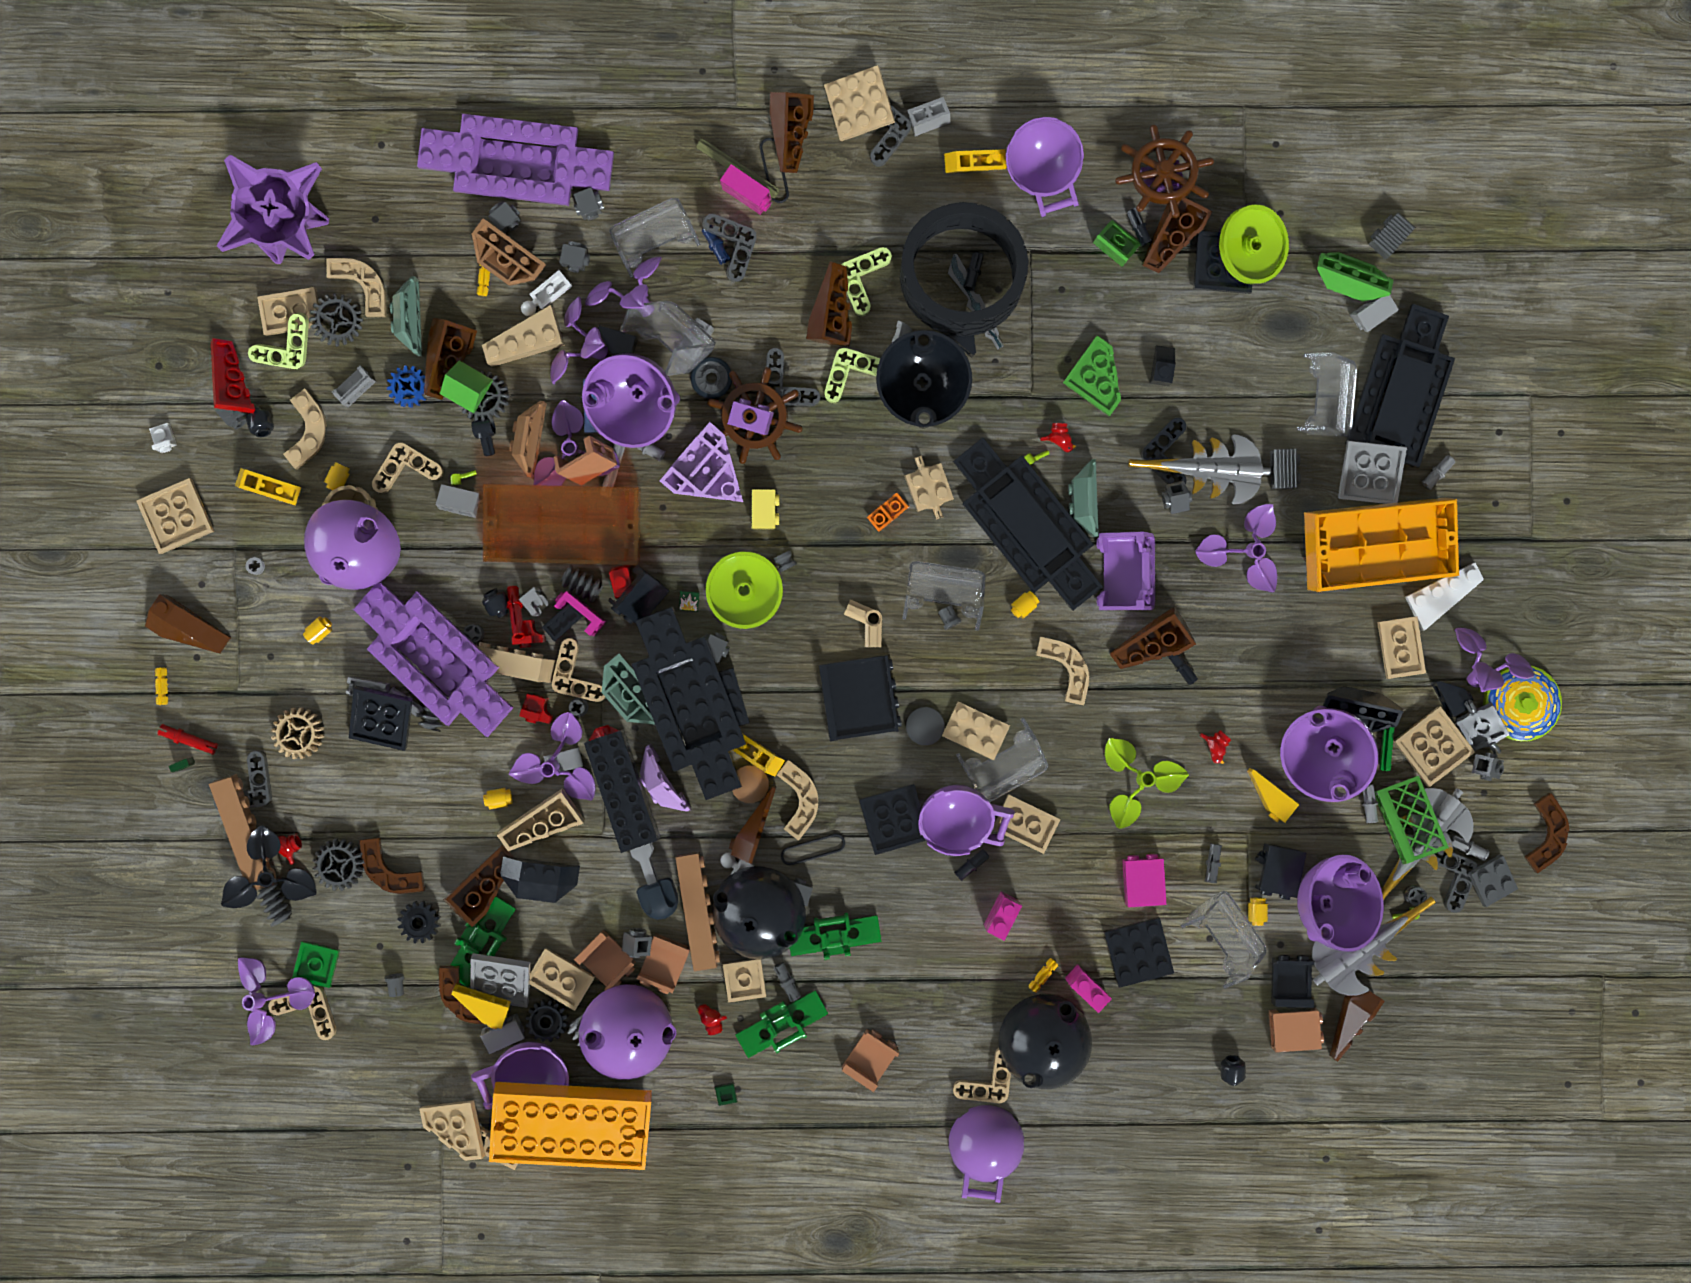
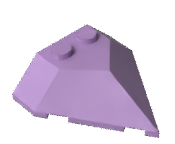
M709 422L660 479V482L674 494L743 502L725 435Z
M649 744L645 747L642 760L641 777L639 778L641 783L647 788L655 804L658 803L660 806L681 811H689L692 807L682 792L677 794L657 763L661 760L653 746Z

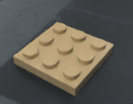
M878 65L824 85L840 141L895 123Z
M191 478L137 500L139 509L159 554L215 532Z
M1441 706L1436 707L1393 740L1428 787L1432 786L1475 753Z

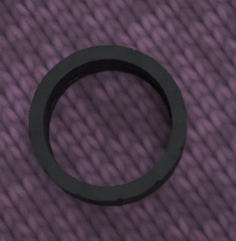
M951 203L930 211L912 228L903 247L900 284L905 301L918 319H922L921 321L931 329L944 334L965 337L985 333L996 328L1016 308L1027 279L1029 260L1020 232L1004 215L982 204L977 205L978 203ZM969 229L983 233L993 239L1008 257L1012 269V285L1010 289L993 305L971 312L955 311L934 302L918 283L914 271V259L922 246L935 235L948 230Z

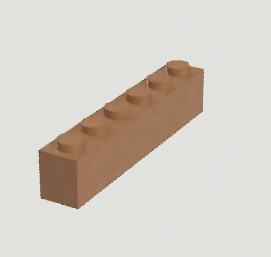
M237 774L213 781L209 784L241 874L248 879L250 884L257 881L259 872L263 870L262 858L258 860L251 859L247 853V842L252 832L256 829L257 822L249 809V799L244 795L243 782L238 778ZM266 858L267 869L271 870L274 878H276L275 870L269 864L270 858ZM253 885V886H252V887H254L256 890L265 888V887H262V886H260V885H258V886H257V885Z
M700 852L677 855L675 858L693 970L695 972L717 968V962H720L719 951L715 950V943H717L716 932H712V924H714L713 915L709 913L708 907L711 905L710 894H706L705 887L708 886L707 875H703L702 870L705 867L704 856H700Z

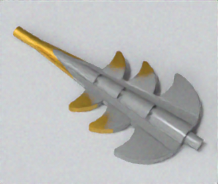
M1235 434L1231 436L1234 444L1233 456H1229L1228 450L1223 443L1215 438H1211V457H1207L1205 448L1199 442L1193 440V458L1164 460L1129 459L1128 461L1129 467L1151 468L1192 475L1194 482L1193 494L1201 490L1207 478H1209L1212 482L1211 499L1223 493L1229 482H1232L1234 486L1232 504H1241L1251 499L1260 488L1262 475L1271 474V468L1263 467L1260 453L1253 442Z
M1425 788V792L1449 847L1443 851L1448 857H1452L1453 845L1450 836L1446 832L1449 829L1456 831L1463 837L1466 843L1469 842L1473 833L1471 813L1458 800L1463 792L1456 788L1453 794L1450 795L1441 789ZM1409 796L1407 801L1413 802L1414 797ZM1417 799L1416 804L1425 810V803ZM1411 814L1408 821L1418 825L1422 816ZM1425 817L1421 827L1431 831L1434 824L1432 820ZM1408 825V826H1410V827L1413 829L1414 834H1415V831H1416L1417 828H1415V827H1413V826H1411V825ZM1419 830L1416 840L1426 844L1429 833ZM1406 834L1407 836H1409V837H1411V838H1413V836H1414V834H1413V835ZM1432 836L1429 846L1441 847L1442 844L1438 837ZM1414 842L1412 847L1414 856L1421 854L1424 846ZM1435 854L1421 858L1428 862L1434 870L1438 869ZM1399 858L1382 888L1383 900L1420 859L1408 864H1402Z
M1429 897L1417 907L1383 924L1373 940L1357 951H1339L1315 941L1312 958L1320 974L1312 979L1314 983L1318 986L1323 981H1326L1333 990L1347 996H1356L1368 992L1369 988L1359 982L1355 972L1360 970L1362 973L1371 976L1383 975L1384 971L1374 964L1372 956L1376 955L1386 961H1396L1397 958L1389 952L1386 944L1419 914L1435 904V900Z

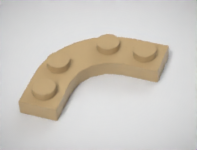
M327 258V278L357 281L365 293V316L386 317V291L379 275L367 264L355 259Z
M305 388L290 399L305 421V432L300 441L283 454L296 470L319 452L325 441L324 437L327 427L326 418L321 407Z
M1040 637L1036 656L1061 662L1069 674L1065 701L1084 705L1089 685V671L1084 659L1069 644Z
M788 759L777 776L797 792L799 807L784 827V830L799 841L816 817L818 793L812 779Z

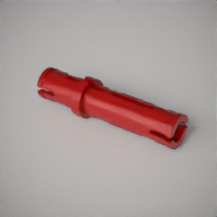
M509 586L506 591L508 595L507 608L510 610L512 637L515 640H521L525 638L521 612L523 605L519 600V588L517 586Z
M161 724L159 728L167 732L158 730L159 736L172 739L177 744L183 743L211 755H214L216 751L209 747L215 749L218 747L217 743L185 733L180 728L177 730Z

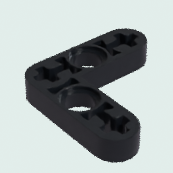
M1181 418L1171 420L1142 449L1141 458L1143 460L1168 459L1163 453L1185 432L1186 422ZM1173 423H1180L1181 431L1176 430L1172 435L1166 431V429L1171 431L1174 428ZM1161 435H1165L1169 439L1168 444L1165 446L1161 445L1158 441ZM1154 442L1156 447L1161 449L1162 451L1159 452V450L1157 449L1153 453L1154 458H1147L1146 455L1148 453L1146 452V450H1152L1155 447L1154 445H1152V443ZM1152 469L1166 484H1172L1175 481L1171 476L1169 478L1166 477L1171 472L1162 473L1160 470ZM1172 474L1176 478L1181 477L1180 482L1184 481L1186 484L1187 479L1184 474Z

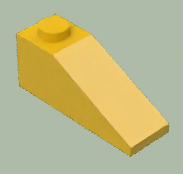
M1005 149L954 151L944 154L946 173L1007 169Z
M240 468L235 486L295 506L301 490L299 486Z
M743 734L746 745L733 749V751L765 773L775 777L785 760Z
M1249 768L1247 772L1265 809L1270 812L1268 816L1277 823L1279 820L1286 823L1299 804L1257 771Z
M455 984L452 995L482 1023L487 1024L488 1027L502 1029L511 1001Z

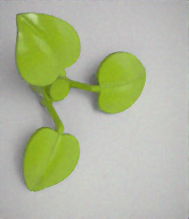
M1109 738L1106 743L1105 760L1112 770L1121 772L1127 767L1138 774L1136 781L1139 788L1129 798L1126 795H1118L1110 803L1111 817L1119 829L1130 826L1138 819L1141 813V804L1137 800H1132V798L1143 790L1144 787H1151L1155 784L1160 791L1171 793L1177 790L1189 776L1184 768L1170 761L1157 763L1153 768L1154 774L1150 771L1141 772V770H1137L1129 765L1136 758V750L1131 743L1114 738Z

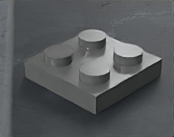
M1499 854L1468 872L1484 907L1490 906L1518 889L1503 855Z

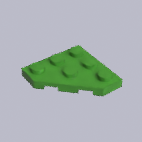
M1096 336L1063 384L1110 416L1121 401L1113 346L1099 336Z

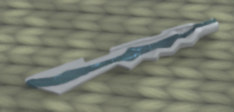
M954 254L948 274L969 299L967 307L972 311L986 308L980 294H975L974 291L963 288L967 271L958 255ZM997 328L985 332V337L992 340L997 350L1004 346L999 338Z

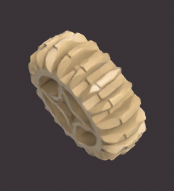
M300 707L298 710L296 708H291L290 711L285 710L284 716L278 715L279 721L273 722L277 728L271 729V732L276 733V736L271 737L272 740L277 739L274 746H281L278 752L283 753L285 751V757L292 755V759H297L298 756L300 759H304L305 754L309 757L312 756V751L317 752L318 748L316 745L320 746L323 744L318 739L324 738V735L320 734L324 727L318 726L322 721H315L317 714L310 716L311 710L308 709L304 712V708ZM294 718H301L308 723V725L301 726L298 722L294 720ZM286 725H287L288 728H289V732H288V734L285 736V735H284V731H285V727H286ZM295 730H303L301 731V734H299L300 736L292 737L295 735V732H297ZM309 731H311V739L310 742L307 743V734ZM294 740L302 749L294 748L288 742Z

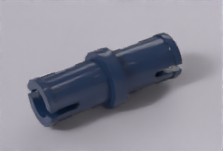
M703 228L702 233L708 241V247L716 255L719 264L722 265L728 262L731 258L723 246L722 239H719L717 235L709 233Z

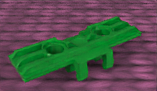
M497 896L492 901L488 912L473 927L466 923V929L462 936L458 937L454 942L455 945H460L461 948L450 966H460V983L466 987H469L471 983V962L467 961L466 954H480L490 936H493L496 939L486 955L495 956L501 944L507 940V937L501 933L516 908ZM488 919H493L496 922L495 929L490 930L486 927Z
M848 913L822 919L816 917L814 918L815 925L804 927L797 942L790 947L791 956L823 951L824 960L830 959L831 955L844 953L845 957L851 956L850 947L882 942L878 915L850 920ZM846 923V928L820 931L822 926ZM850 928L858 929L859 934L857 937H849L848 931L851 930ZM787 931L790 937H795L794 932ZM812 934H816L821 938L818 944H813L810 941Z
M815 990L788 1006L785 1001H782L767 1011L760 1014L762 1020L735 1034L747 1058L756 1055L770 1046L778 1054L784 1047L802 1037L805 1039L807 1034L804 1027L829 1013ZM802 1010L804 1017L801 1020H796L793 1017L794 1011ZM796 1026L799 1031L776 1042L775 1037L781 1031L789 1027ZM767 1028L770 1037L762 1038L760 1030Z

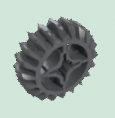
M334 293L333 299H330V296L327 294L325 295L326 302L319 298V304H313L316 310H310V314L315 316L309 318V322L315 323L310 326L311 330L318 329L314 335L319 336L321 334V342L325 338L329 339L328 345H331L332 340L335 341V346H339V340L342 341L343 345H346V338L353 342L354 338L352 335L358 337L359 333L356 330L362 329V326L357 323L363 322V318L356 317L361 315V310L354 311L358 305L353 304L351 306V298L345 302L343 301L344 295L337 299V294ZM328 306H337L336 310L332 313L321 312ZM343 308L349 312L352 322L342 315ZM337 312H339V314H338V317H339L338 320H339V321H338V323L335 325V328H333V326H334V323H333V322H334V320H333V319H334V316H336ZM320 318L330 325L329 332L321 325ZM339 327H350V330L346 333L335 335Z
M488 372L486 375L493 380L492 384L496 387L498 394L490 393L487 390L486 395L488 397L479 404L481 412L475 411V413H472L463 408L462 413H468L467 418L472 419L474 417V421H478L481 418L484 421L488 417L490 422H493V415L500 418L501 416L498 412L505 413L506 410L502 406L509 405L504 399L510 398V395L503 394L508 391V388L502 387L505 382L503 380L498 381V375H495L493 378L491 372ZM497 400L495 406L487 411L489 403Z
M334 839L333 843L328 841L326 846H320L321 851L315 853L319 858L313 859V862L317 863L313 870H318L319 873H316L315 877L321 876L322 879L319 880V883L326 882L325 888H329L332 885L333 891L337 890L338 887L340 891H343L345 886L350 889L352 888V883L355 885L358 883L357 878L363 877L362 873L359 872L365 871L363 866H361L364 863V860H360L362 853L356 852L359 850V846L352 848V841L346 845V839H342L341 842L338 839ZM336 850H342L350 857L345 858L341 856L340 852L337 853ZM330 853L331 856L329 858L331 862L330 865L326 868V858ZM346 861L341 867L332 868L336 866V863ZM353 862V870L349 876L348 865ZM329 873H337L338 877H341L342 880L333 878Z

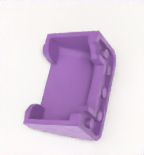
M1148 532L1099 533L1096 544L1097 548L1104 553V591H1101L1100 595L1097 596L1099 610H1153L1155 607L1154 535Z

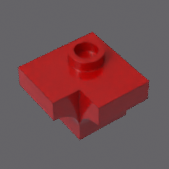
M535 620L523 621L525 638L515 640L512 637V645L519 644L520 648L531 647V643L546 642L545 635L537 632Z
M528 693L519 717H523L525 721L531 723L538 721L547 724L552 723L553 715L547 711L548 698Z

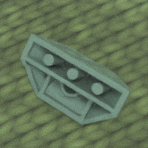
M411 276L392 296L393 302H390V312L393 314L391 331L414 354L422 356L419 279Z
M1092 459L1071 480V484H1068V495H1072V503H1069V514L1091 537H1098L1096 459Z
M618 653L604 665L602 694L626 722L655 725L634 670Z

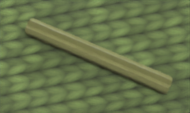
M700 139L697 143L696 148L727 169L732 164L769 189L772 198H776L779 194L780 189L706 140Z

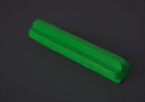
M1394 727L1382 730L1379 769L1382 771L1391 770Z

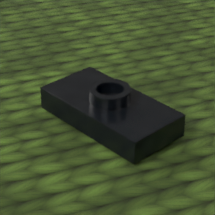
M568 603L545 623L542 628L553 641H556L584 616Z

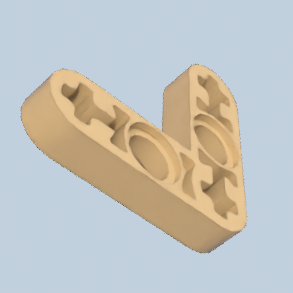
M397 443L393 446L374 477L372 487L376 492L387 493L405 464L434 481H438L443 477L444 470L441 465L404 443ZM403 447H405L404 451L406 452V454L400 455V457L398 458V460H401V463L393 460V456L395 458L399 456V452L397 450L399 448L403 449ZM417 456L423 459V464L420 467H415L413 464V460ZM395 463L397 466L396 471L392 474L388 473L387 465ZM427 466L433 469L438 467L437 472H439V474L431 476L432 472L425 468ZM383 473L387 476L392 477L391 480L386 478V480L384 481V484L386 485L385 488L381 487L380 489H378V481L382 482L385 479V477L382 476Z
M565 639L560 646L552 679L553 690L561 694L595 702L603 701L606 698L604 695L599 696L598 699L593 693H589V697L586 696L589 691L588 685L592 686L590 690L601 688L600 692H602V685L572 678L579 644L574 639ZM570 641L572 646H575V649L570 650L569 654L570 656L573 655V659L562 657V654L567 655L568 649L565 648V644H569ZM563 660H567L571 664L568 671H563L560 668V663ZM563 679V683L570 684V681H573L570 687L571 692H567L568 687H562L560 690L556 682ZM577 683H581L585 687V691L582 694H577L574 690Z
M313 985L315 992H319L317 1000L314 996L308 1008L318 1037L322 1040H329L336 1034V1025L323 987ZM290 996L273 999L268 1006L270 1013L273 1015H281L297 1009L291 1006L289 1002ZM322 1000V1003H319L316 1006L313 1005L317 1001L320 1002ZM287 1001L288 1005L281 1007L280 1010L274 1007L277 1002L281 1004ZM319 1007L326 1011L325 1016L322 1018L316 1014V1009ZM328 1019V1021L325 1023V1025H324V1023H322V1024L319 1023V1022H322V1021ZM325 1026L327 1029H331V1032H329L328 1035L327 1033L322 1032Z
M999 1048L995 1051L992 1083L958 1080L953 1085V1093L957 1098L991 1103H1003L1008 1099L1011 1073L1005 1066H997V1063H1002V1059L999 1056ZM999 1070H1005L1007 1076L1005 1079L1000 1080L996 1077V1073ZM964 1085L965 1089H970V1085H972V1096L969 1095V1091H963V1094H959V1090H956V1088ZM984 1087L986 1089L985 1095L977 1096L975 1094L976 1088ZM989 1088H992V1092H998V1089H1001L1002 1093H1005L1000 1098H997L996 1094H991V1098L988 1097Z

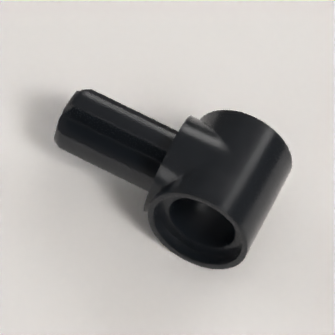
M488 418L484 421H472L473 435L481 440L484 456L494 455L495 449L492 441V436L496 434L494 421L490 422Z

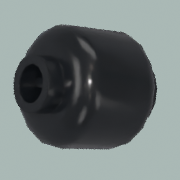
M257 407L254 413L247 414L246 422L251 434L260 438L271 434V431L274 429V423L270 411Z
M494 588L483 595L482 604L490 616L497 615L500 618L508 613V597L503 590Z
M1229 1055L1221 1061V1079L1231 1086H1236L1245 1080L1246 1066L1239 1056Z

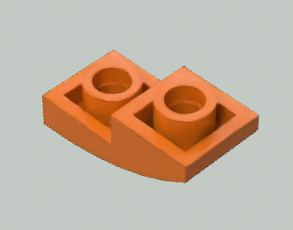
M897 492L867 518L877 531L880 532L910 506Z

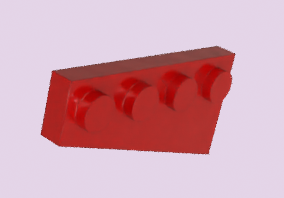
M212 338L211 360L214 408L254 413L255 407L251 403L250 392L244 382V374L240 371L239 359L233 342Z

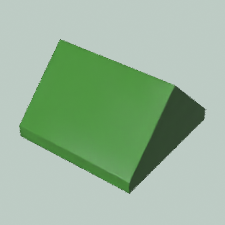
M1113 220L1107 224L1093 242L1121 267L1124 266L1140 246L1139 241Z
M458 361L445 374L440 394L468 411L475 413L493 380L465 363Z

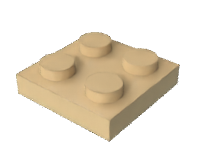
M761 959L723 963L728 1003L767 996Z

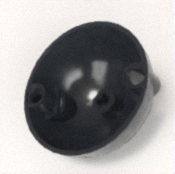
M914 331L897 338L884 351L877 368V390L884 406L892 415L907 424L925 429L950 420L963 408L972 388V369L965 352L951 338L935 331ZM925 336L928 338L929 343L921 345L918 342V338ZM920 379H923V382L927 383V385H924V388H921L920 384H917V382H919ZM919 415H928L929 422L926 424L921 423Z
M752 866L740 869L729 875L713 896L712 915L715 929L723 943L733 952L751 959L776 957L795 944L804 929L806 909L799 889L787 876L772 868ZM720 892L725 893L727 899L722 898ZM787 931L794 932L795 937H790Z
M1051 994L1030 996L1016 1004L1004 1018L999 1032L1000 1056L1011 1075L1023 1083L1025 1087L1038 1089L1060 1088L1075 1080L1089 1061L1092 1050L1090 1027L1082 1012L1069 1000ZM1068 1004V1011L1061 1013V1006ZM1050 1046H1055L1056 1049H1055V1050H1050L1049 1047H1050ZM1028 1073H1032L1033 1079L1026 1082L1025 1076Z

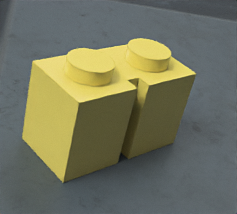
M752 490V529H776V525H779V513H776V506H779V494H776L775 490Z

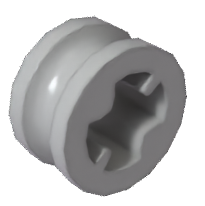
M253 557L246 562V570L250 574L259 575L265 569V564L260 558ZM254 561H257V564H260V568H257V571L254 572L251 565L254 564Z

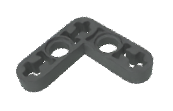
M891 106L894 119L899 117L897 122L901 125L906 123L907 130L902 129L900 131L899 125L896 122L894 125H887L889 130L874 147L870 156L872 164L878 167L886 164L911 131L910 120L893 106ZM888 137L895 138L896 144L893 147L886 145L885 141ZM883 148L887 150L882 155L883 160H875L876 156L874 154L879 155Z
M708 214L702 220L704 230L735 242L726 275L731 282L741 281L745 276L755 245L756 232L750 227L716 214ZM711 218H713V222L718 225L721 224L722 221L723 224L720 227V232L718 231V226H712L710 228L709 223H707V220H711ZM729 224L734 227L733 235L725 233L724 228L726 225ZM738 232L742 234L749 232V236L752 238L746 242L744 236L739 235L738 238L736 236ZM740 249L746 252L744 260L737 258L736 254ZM736 262L738 264H743V267L739 266L737 272L740 273V276L734 278V274L731 273V270H735L737 264L733 263Z
M778 348L769 350L766 367H769V365L773 366L774 361L770 356L777 352L778 356H781V359H777V366L781 365V369L777 367L771 368V372L777 371L780 374V379L775 382L769 379L768 384L780 385V388L776 387V391L781 396L792 390L799 392L798 399L795 402L788 401L785 404L807 407L818 405L820 394L816 389L783 387L784 354ZM800 392H804V396H810V393H814L817 399H814L811 403L809 399L803 398L804 402L802 403L800 402ZM765 394L766 401L771 403L773 400Z
M253 751L247 757L251 790L243 791L244 795L249 799V808L267 805L272 800L267 756L262 751ZM256 754L257 757H261V761L258 762V766L257 762H253V758L256 757ZM263 767V770L254 771V768ZM257 773H261L264 776L262 784L255 781ZM261 792L262 795H266V799L263 802L261 799L253 800V797L260 796Z
M1442 850L1437 852V854L1443 855L1441 859L1437 857L1438 865L1456 872L1444 899V907L1450 912L1457 913L1463 909L1473 885L1467 870L1459 867L1460 863L1467 866L1470 865L1472 870L1477 868L1478 865L1476 862L1452 852L1455 864L1448 866L1446 864L1448 856L1446 853L1443 854L1444 851ZM1459 881H1464L1466 884L1463 891H1458L1456 888ZM1455 892V893H1457V894H1459V895H1462V896H1461V898L1458 897V896H1457V898H1456V895H1453V893ZM1450 901H1455L1456 903H1458L1457 907H1452Z

